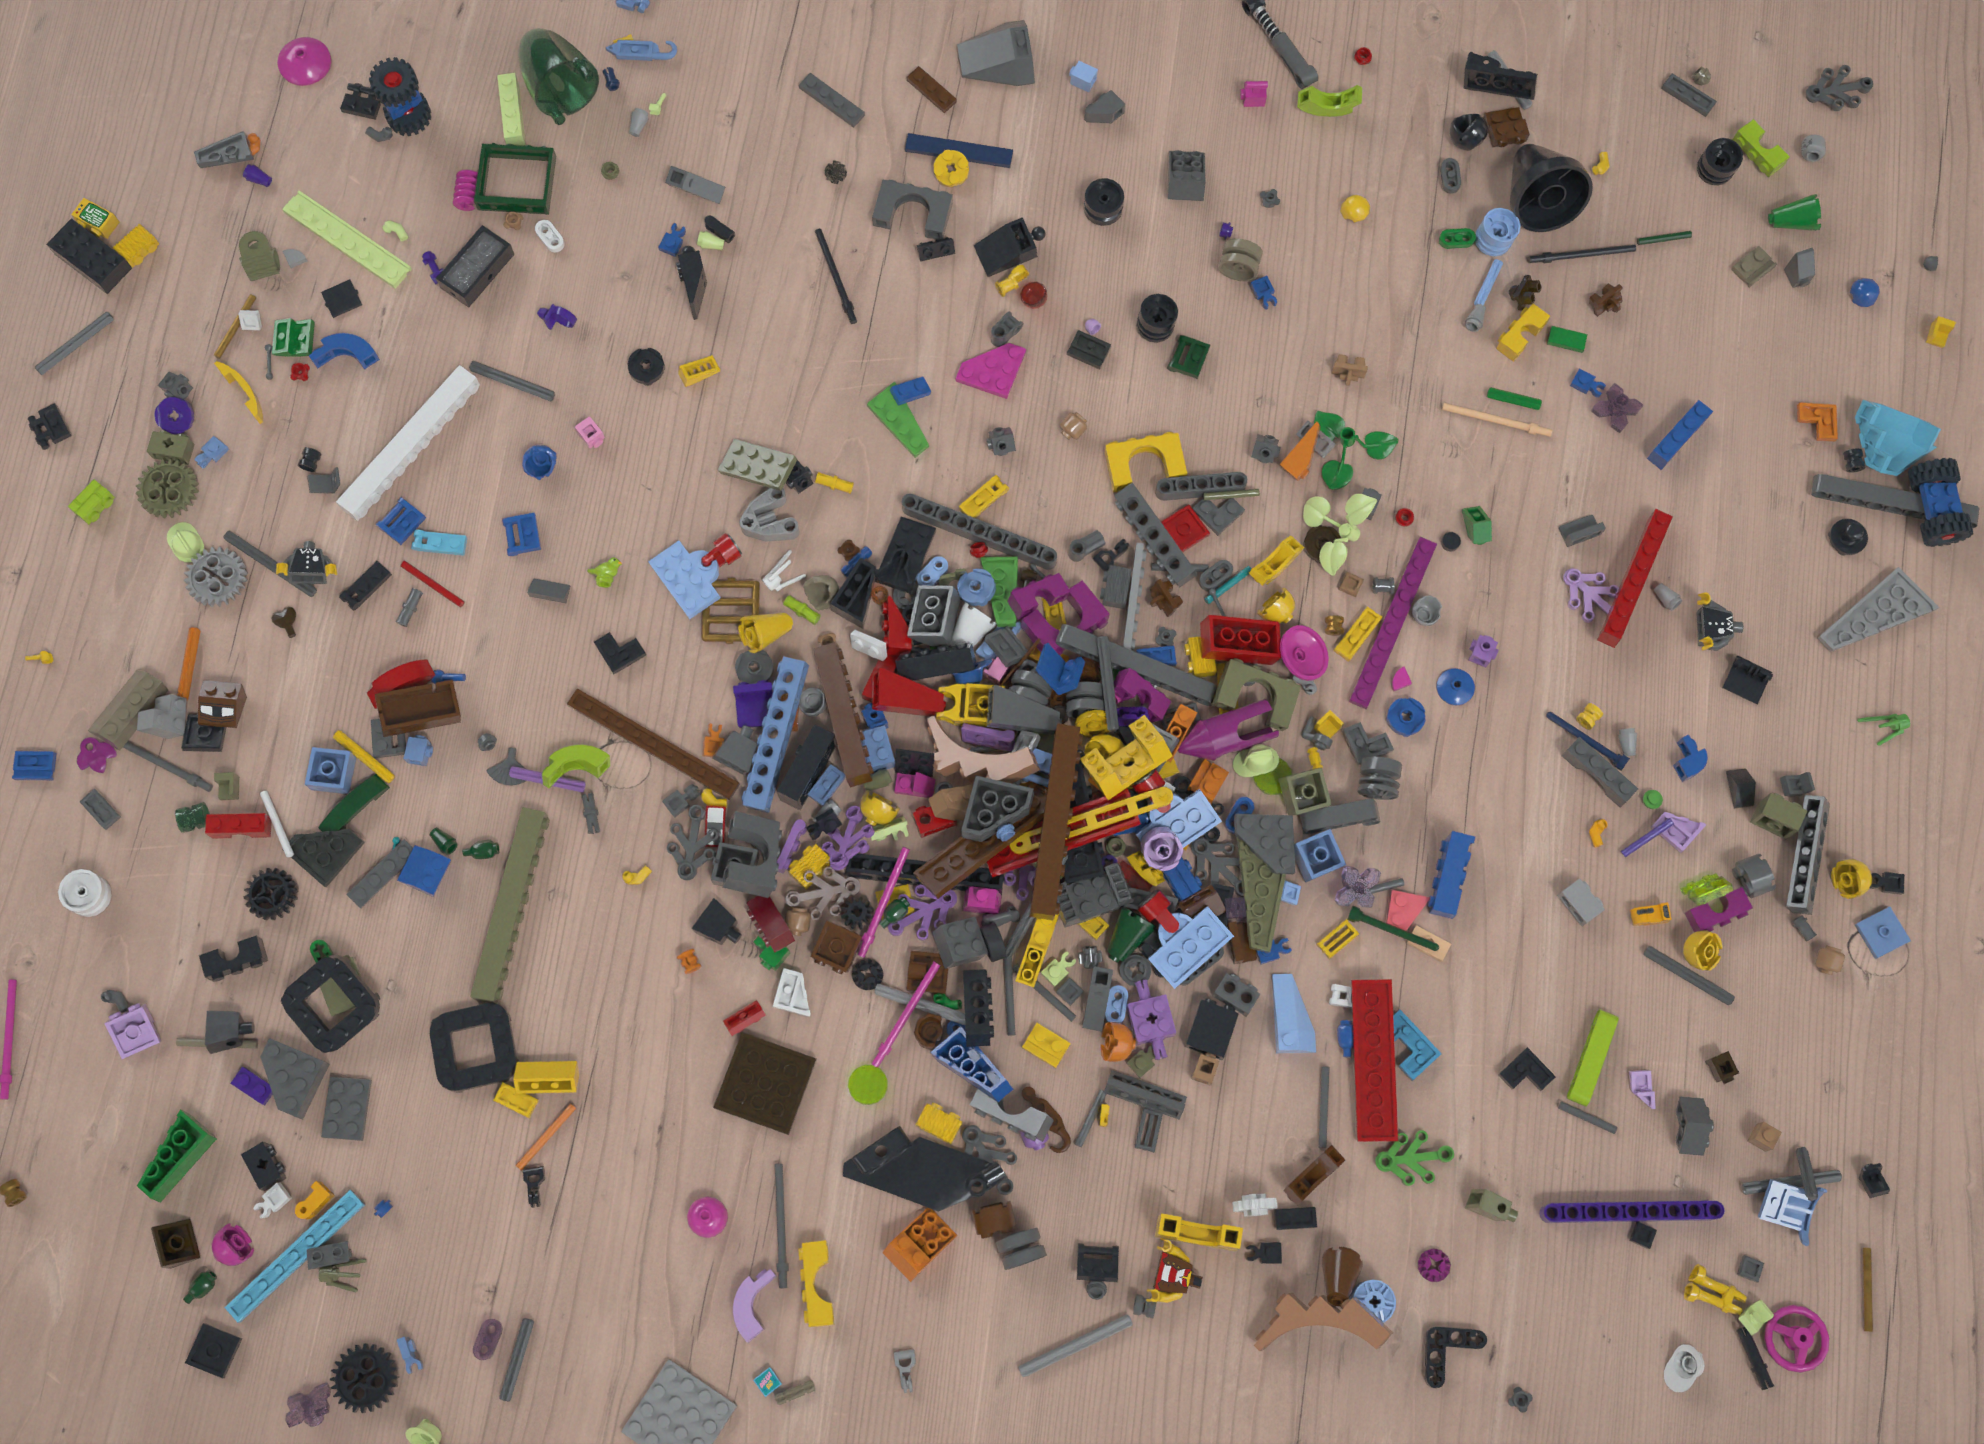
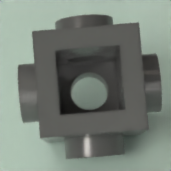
M168 372L158 384V387L165 392L164 395L167 398L180 397L185 399L193 389L188 383V378L182 374L176 375L172 372Z
M998 427L988 432L987 446L989 450L992 449L994 455L1003 456L1008 454V452L1016 451L1014 435L1010 427Z
M1257 434L1251 458L1258 459L1262 463H1273L1274 457L1278 458L1280 453L1279 440L1271 435L1263 436Z

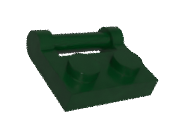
M1180 335L1177 340L1176 351L1172 361L1168 363L1167 369L1171 372H1179L1198 379L1209 352L1210 344ZM1188 345L1190 349L1184 364L1180 365L1178 364L1185 346Z

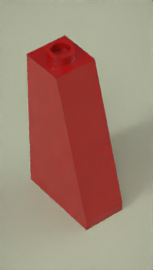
M878 668L873 672L872 710L936 717L938 712L945 711L946 701L944 700L943 693L884 668Z

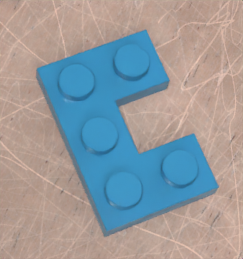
M1399 1010L1393 1015L1394 1042L1399 1038L1412 1054L1398 1067L1413 1081L1442 1053Z

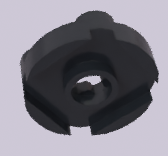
M653 348L638 349L628 359V370L634 381L649 386L662 377L665 364L662 355ZM650 363V368L643 369L642 364Z

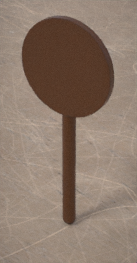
M1038 638L1035 641V643L1026 652V654L1013 668V670L1008 674V676L1004 679L1000 686H1002L1006 682V680L1010 677V675L1015 671L1016 668H1019L1023 664V662L1027 659V657L1031 654L1035 647L1040 643V638Z

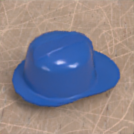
M993 661L977 662L975 670L953 673L956 684H979L982 680L983 667L988 666Z

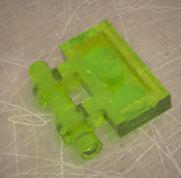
M1717 873L1707 874L1701 880L1691 881L1686 884L1687 886L1681 888L1682 894H1688V898L1698 906L1733 891L1732 884L1724 877H1719Z

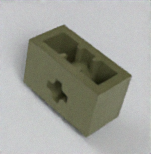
M153 431L146 452L153 459H163L164 461L172 459L173 462L179 460L181 464L189 465L195 444L190 440L189 436L184 434L172 435L167 431Z

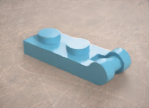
M414 530L413 536L415 540L412 542L411 549L415 551L465 555L467 536ZM422 539H427V544H422Z

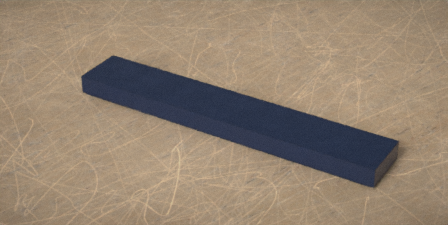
M908 133L905 152L938 157L945 150H955L962 153L968 162L1011 168L1013 149Z

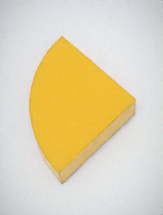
M1108 1104L1101 1105L1099 1122L1101 1127L1108 1125L1110 1109Z

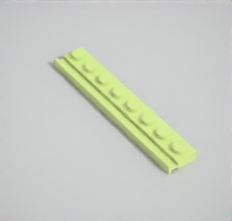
M298 191V194L295 197L293 196L282 209L285 214L395 289L407 276L406 274L412 270L408 264L301 191Z

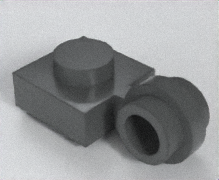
M692 784L684 790L685 794L682 795L676 790L662 802L675 818L690 807L686 801L687 799L692 801L699 797L700 789Z

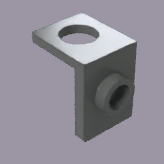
M338 467L334 468L331 475H308L309 493L335 494L340 486Z

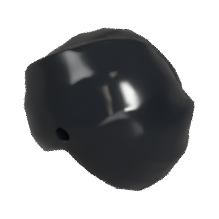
M1466 114L1454 118L1451 122L1450 138L1458 148L1470 151L1483 143L1487 137V122L1480 114Z

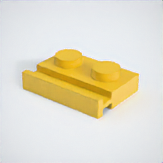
M1036 1023L1022 1049L1056 1069L1071 1043Z

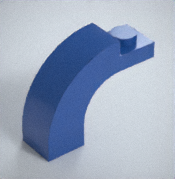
M348 333L333 334L321 339L320 341L323 346L315 349L309 355L317 369L341 355L354 357L364 370L380 360L368 342L359 336Z

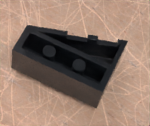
M859 558L830 603L832 612L864 629L875 584L876 566Z

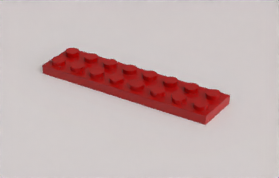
M1128 788L1109 800L1104 796L1074 807L1072 817L1130 798ZM1127 805L1100 813L1095 815L1098 823L1128 813L1129 810ZM1136 815L1065 839V846H1068V850L1141 825L1139 817ZM1043 819L1027 832L1041 828ZM1086 819L1067 825V827H1070V832L1088 826ZM1041 834L1030 837L1031 844L1040 842ZM1022 842L1017 843V847H1021L1023 845ZM1008 845L987 861L991 876L995 877L1037 862L1039 848L1023 854H1016Z
M1392 979L1351 980L1357 1142L1398 1141Z

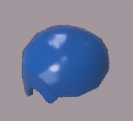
M1870 278L1856 280L1850 290L1853 296L1852 302L1860 307L1874 305L1880 293L1878 284Z

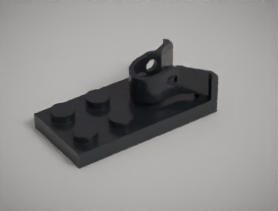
M1470 52L1465 65L1464 89L1534 100L1538 74L1530 71H1517L1512 68H1501L1498 60Z
M901 516L880 568L875 571V582L911 594L936 533V528Z

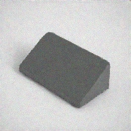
M534 578L527 593L529 597L567 603L571 586Z

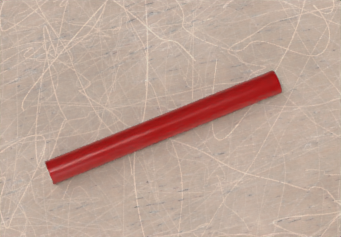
M406 561L401 563L403 569L460 608L464 605L465 601Z

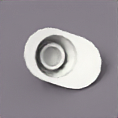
M1683 1344L1679 1346L1665 1367V1383L1674 1392L1687 1391L1696 1378L1704 1371L1703 1354L1691 1345Z

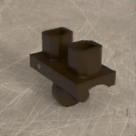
M1525 275L1520 285L1510 287L1508 292L1511 300L1517 301V309L1523 310L1526 305H1533L1535 302L1534 293H1540L1542 286L1539 280H1532L1530 275Z

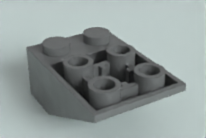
M1169 151L1168 199L1204 201L1206 184L1205 153L1199 151Z

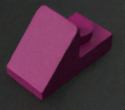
M916 772V775L897 773L894 793L930 798L934 794L936 779Z

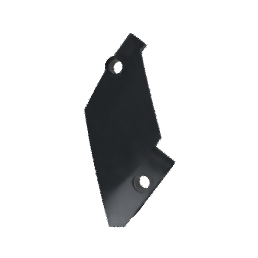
M901 1126L853 1156L843 1165V1177L938 1212L972 1197L983 1196L985 1192L1007 1178V1175L997 1161L991 1163L922 1137H918L910 1142ZM880 1145L885 1146L887 1149V1153L884 1156H879L875 1152L876 1148ZM976 1181L983 1184V1188L979 1192H974L971 1189L972 1184Z

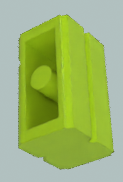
M93 479L67 507L90 525L91 522L99 519L100 513L105 508H109L113 504L115 497Z

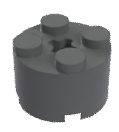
M1756 854L1736 862L1735 868L1732 869L1733 876L1736 880H1740L1741 887H1743L1747 897L1749 896L1750 898H1755L1776 889V884L1772 886L1771 883L1774 880L1772 870L1766 859H1760L1761 854Z

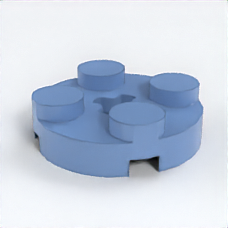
M973 569V572L968 574L966 572L961 576L957 588L961 599L971 606H985L995 594L996 583L988 571ZM980 584V589L974 591L972 587Z

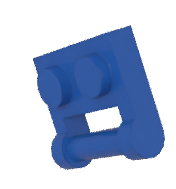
M400 497L397 505L382 521H378L375 525L398 544L402 545L426 517ZM403 508L406 509L390 527H387Z
M535 512L508 517L502 520L506 530L508 556L541 550ZM514 524L518 526L520 546L515 545Z

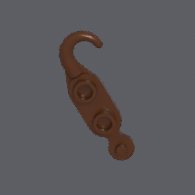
M1025 1087L1021 1093L1023 1099L1032 1103L1031 1107L1048 1114L1054 1120L1049 1131L1061 1136L1064 1140L1061 1148L1050 1146V1149L1056 1153L1067 1151L1071 1144V1137L1065 1129L1061 1116L1048 1101L1043 1098H1037L1032 1087Z

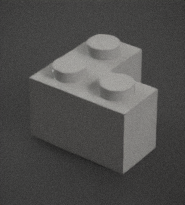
M173 694L155 698V708L138 712L137 731L166 739L184 736L187 699Z

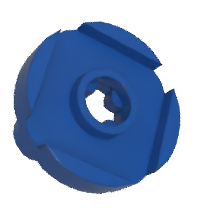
M1400 698L1389 707L1386 721L1395 733L1409 737L1418 733L1424 726L1426 721L1425 709L1416 699ZM1402 713H1404V714L1409 713V714H1410V717H1409V718H1410L1411 720H1410V721H1408V720H1406V721L1403 720V719H1402L1403 716H1402L1401 714H1402Z

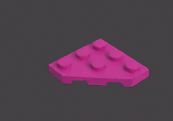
M1008 343L962 362L956 376V382L1007 399L1026 354V349Z

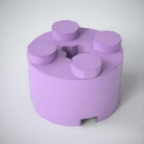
M1152 828L1141 839V851L1149 866L1161 871H1167L1178 865L1183 854V846L1178 836L1170 828Z

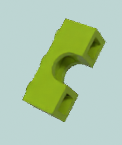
M1753 119L1739 129L1732 140L1741 147L1747 157L1769 178L1786 164L1790 156L1779 145L1771 149L1762 147L1759 141L1766 131Z

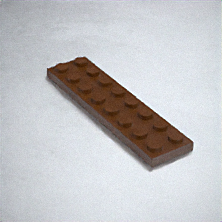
M1034 782L1027 786L1034 789L1030 813L1012 824L1015 832L1012 838L1007 841H1001L994 834L988 839L979 842L962 838L961 836L913 872L915 877L939 899L1043 819L1047 789Z

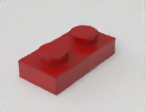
M756 1000L723 1020L731 1036L743 1031L749 1025L758 1022L766 1014Z

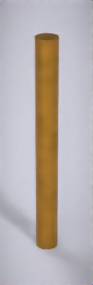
M250 294L241 310H250L256 297ZM237 315L215 351L214 356L216 358H221L240 327L239 315Z
M1863 1248L1865 1332H1873L1871 1248Z

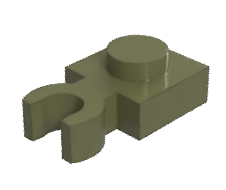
M1152 1044L1149 1046L1146 1054L1141 1050L1126 1063L1139 1078L1155 1066L1152 1062L1155 1059V1055L1152 1053Z

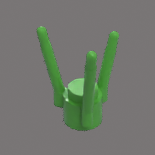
M1906 714L1857 719L1858 722L1889 720L1887 723L1880 724L1879 728L1890 726L1895 732L1877 743L1878 746L1897 735L1903 734L1904 729L1909 728L1911 724Z

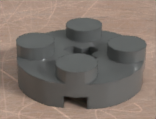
M764 650L757 653L746 651L737 658L735 670L741 682L756 684L761 680L769 681L773 675L774 666L772 659ZM755 663L758 664L759 670L752 672V669L749 667L754 666Z

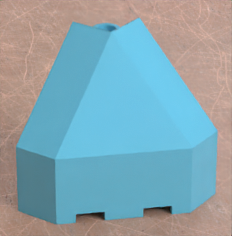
M1867 400L1862 401L1855 415L1856 424H1859L1861 432L1859 434L1861 446L1866 454V458H1864L1865 464L1880 473L1898 476L1937 448L1933 444L1941 429L1928 421Z

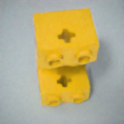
M1145 715L1129 725L1135 740L1106 760L1096 748L1080 758L1089 776L1107 800L1173 757L1164 738ZM1132 761L1134 762V764H1133L1132 766H1130V767H1127V766H1126L1127 763L1132 762Z

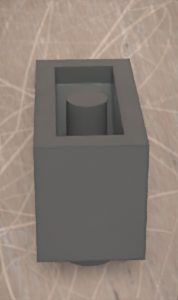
M1813 247L1795 253L1784 268L1792 288L1809 285L1815 276Z

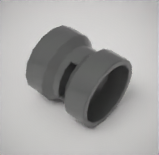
M1136 1294L1133 1315L1139 1316L1143 1314L1153 1319L1157 1302H1147L1146 1299H1151L1152 1297L1144 1298L1143 1295Z

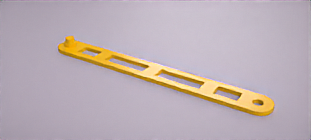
M1160 787L1074 816L1071 820H1068L1067 825L1086 819L1088 826L1071 831L1069 838L1167 806L1173 801V792L1167 787ZM1152 797L1154 804L1138 809L1137 801ZM1127 805L1128 813L1097 823L1095 815ZM1041 828L1021 835L1010 844L1011 850L1016 854H1023L1038 849L1040 842L1031 844L1030 837L1041 834ZM1018 842L1023 843L1021 847H1017Z

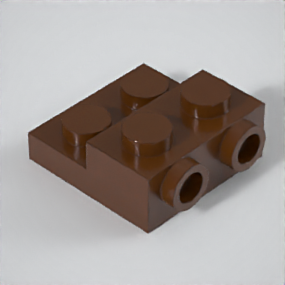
M1520 107L1484 114L1492 148L1505 147L1510 144L1519 145L1527 142L1530 133L1526 119L1522 118Z
M826 920L810 957L814 958V962L821 966L826 964L832 966V970L836 973H848L863 936Z

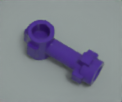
M427 251L422 255V261L425 265H429L433 272L430 277L435 284H438L436 278L444 269L438 268L434 261L437 259L435 254Z

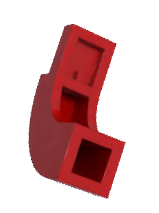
M427 659L411 661L399 665L372 682L373 687L367 692V695L374 709H377L375 694L426 685L435 676V673Z

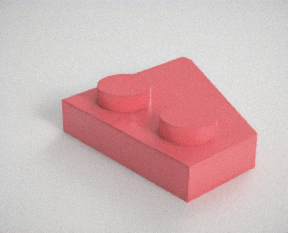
M1392 890L1386 923L1406 931L1427 904L1430 897Z

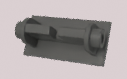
M348 1241L306 1249L308 1270L349 1262V1258L352 1257V1251L348 1249Z

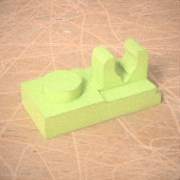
M905 817L896 818L888 824L873 826L875 833L871 837L872 841L884 840L891 833L894 840H898L897 833L899 830L904 832L905 837H908L909 834L906 827L908 823Z

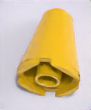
M787 613L750 615L740 619L742 624L738 626L743 645L749 646V652L757 653L791 631L793 620Z

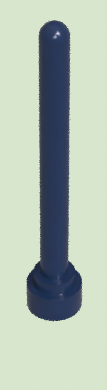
M1553 712L1546 714L1549 720L1575 737H1581L1592 748L1612 760L1615 767L1620 771L1630 758L1626 755L1615 754Z

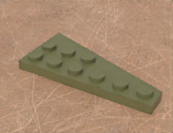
M1237 837L1249 948L1270 953L1286 874H1274L1269 869V866L1262 859L1260 860L1243 840Z

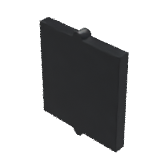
M350 279L321 292L326 302L325 306L329 309L333 318L362 306L358 296L359 292L355 290Z

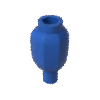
M1351 1020L1340 1021V1025L1337 1028L1338 1044L1343 1049V1057H1351V1049L1354 1047Z

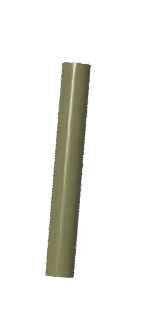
M1259 489L1209 492L1203 493V500L1260 496Z

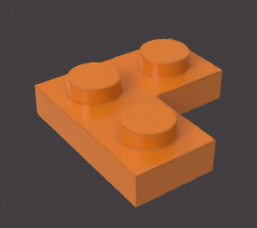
M1799 402L1797 405L1798 422L1816 423L1817 441L1835 442L1838 439L1836 405Z

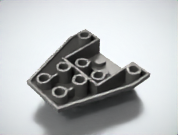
M1024 20L1006 22L957 45L962 78L1013 86L1035 84L1030 39Z

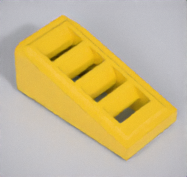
M712 355L680 365L678 374L684 386L688 387L719 373L720 368ZM707 363L710 364L712 369L708 368Z

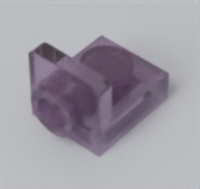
M1244 897L1225 899L1226 918H1236V922L1244 921L1246 918Z

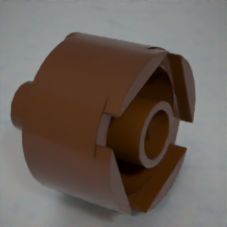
M1007 1201L1005 1206H1003L1002 1202L980 1207V1212L977 1213L975 1209L971 1210L976 1234L981 1235V1239L992 1237L993 1232L1001 1231V1234L1012 1232L1013 1227L1016 1226L1011 1201Z

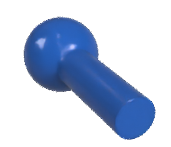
M434 670L435 676L431 679L434 684L448 680L465 681L466 675Z

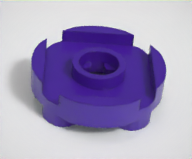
M168 397L163 399L156 407L154 417L159 427L175 435L184 433L192 427L194 412L187 400L180 397ZM173 410L176 411V413L179 415L177 421H174V418L170 417V414L173 413Z

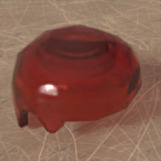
M1029 282L1023 286L1020 293L1023 304L1031 309L1042 307L1048 297L1045 286L1039 282Z

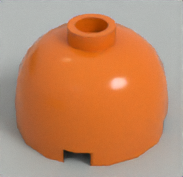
M1107 1022L1101 1035V1037L1105 1038V1046L1101 1044L1103 1060L1120 1062L1127 1059L1136 1046V1040L1133 1038L1131 1030L1118 1022Z

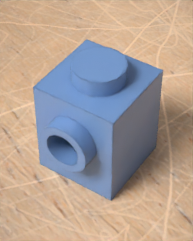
M415 735V737H408L403 759L408 764L427 767L428 759L433 754V746L424 736Z

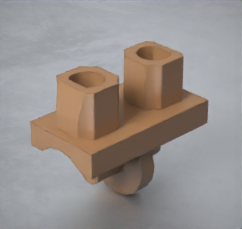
M1339 354L1334 363L1332 374L1340 375L1339 379L1346 380V386H1350L1351 381L1358 382V378H1365L1368 366H1365V358L1356 357L1354 364L1347 363L1348 356Z

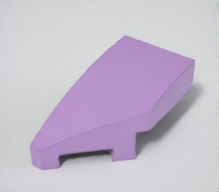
M1629 1071L1631 1092L1651 1109H1656L1655 1092L1652 1091L1651 1071Z

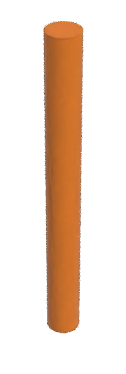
M571 1103L515 1165L521 1171L576 1110Z

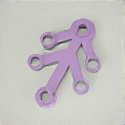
M1571 568L1563 575L1565 584L1570 588L1568 607L1571 610H1576L1581 604L1578 599V588L1583 592L1584 613L1582 614V620L1589 623L1595 617L1592 611V601L1606 614L1609 613L1611 606L1599 595H1608L1614 598L1619 587L1616 585L1593 587L1584 583L1593 581L1596 585H1601L1605 581L1603 573L1581 574L1578 569ZM1570 576H1574L1575 581H1572ZM1596 576H1600L1602 581H1598ZM1610 589H1614L1616 594L1611 593ZM1571 601H1575L1577 606H1573ZM1585 614H1589L1591 619L1586 618Z

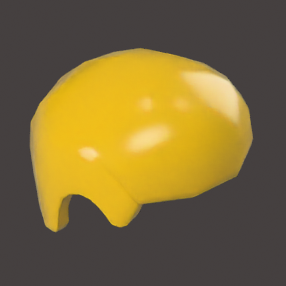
M1352 195L1342 203L1340 212L1344 219H1350L1354 223L1363 221L1370 213V204L1361 195Z

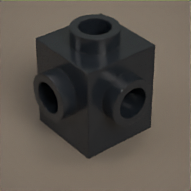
M797 460L786 484L790 489H794L799 494L814 484L811 479L813 474L807 466L804 467Z

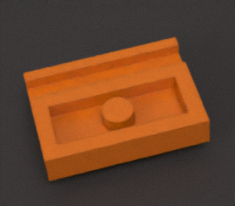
M1204 759L1187 790L1196 792L1200 789L1211 804L1229 772L1215 763H1210L1207 759Z

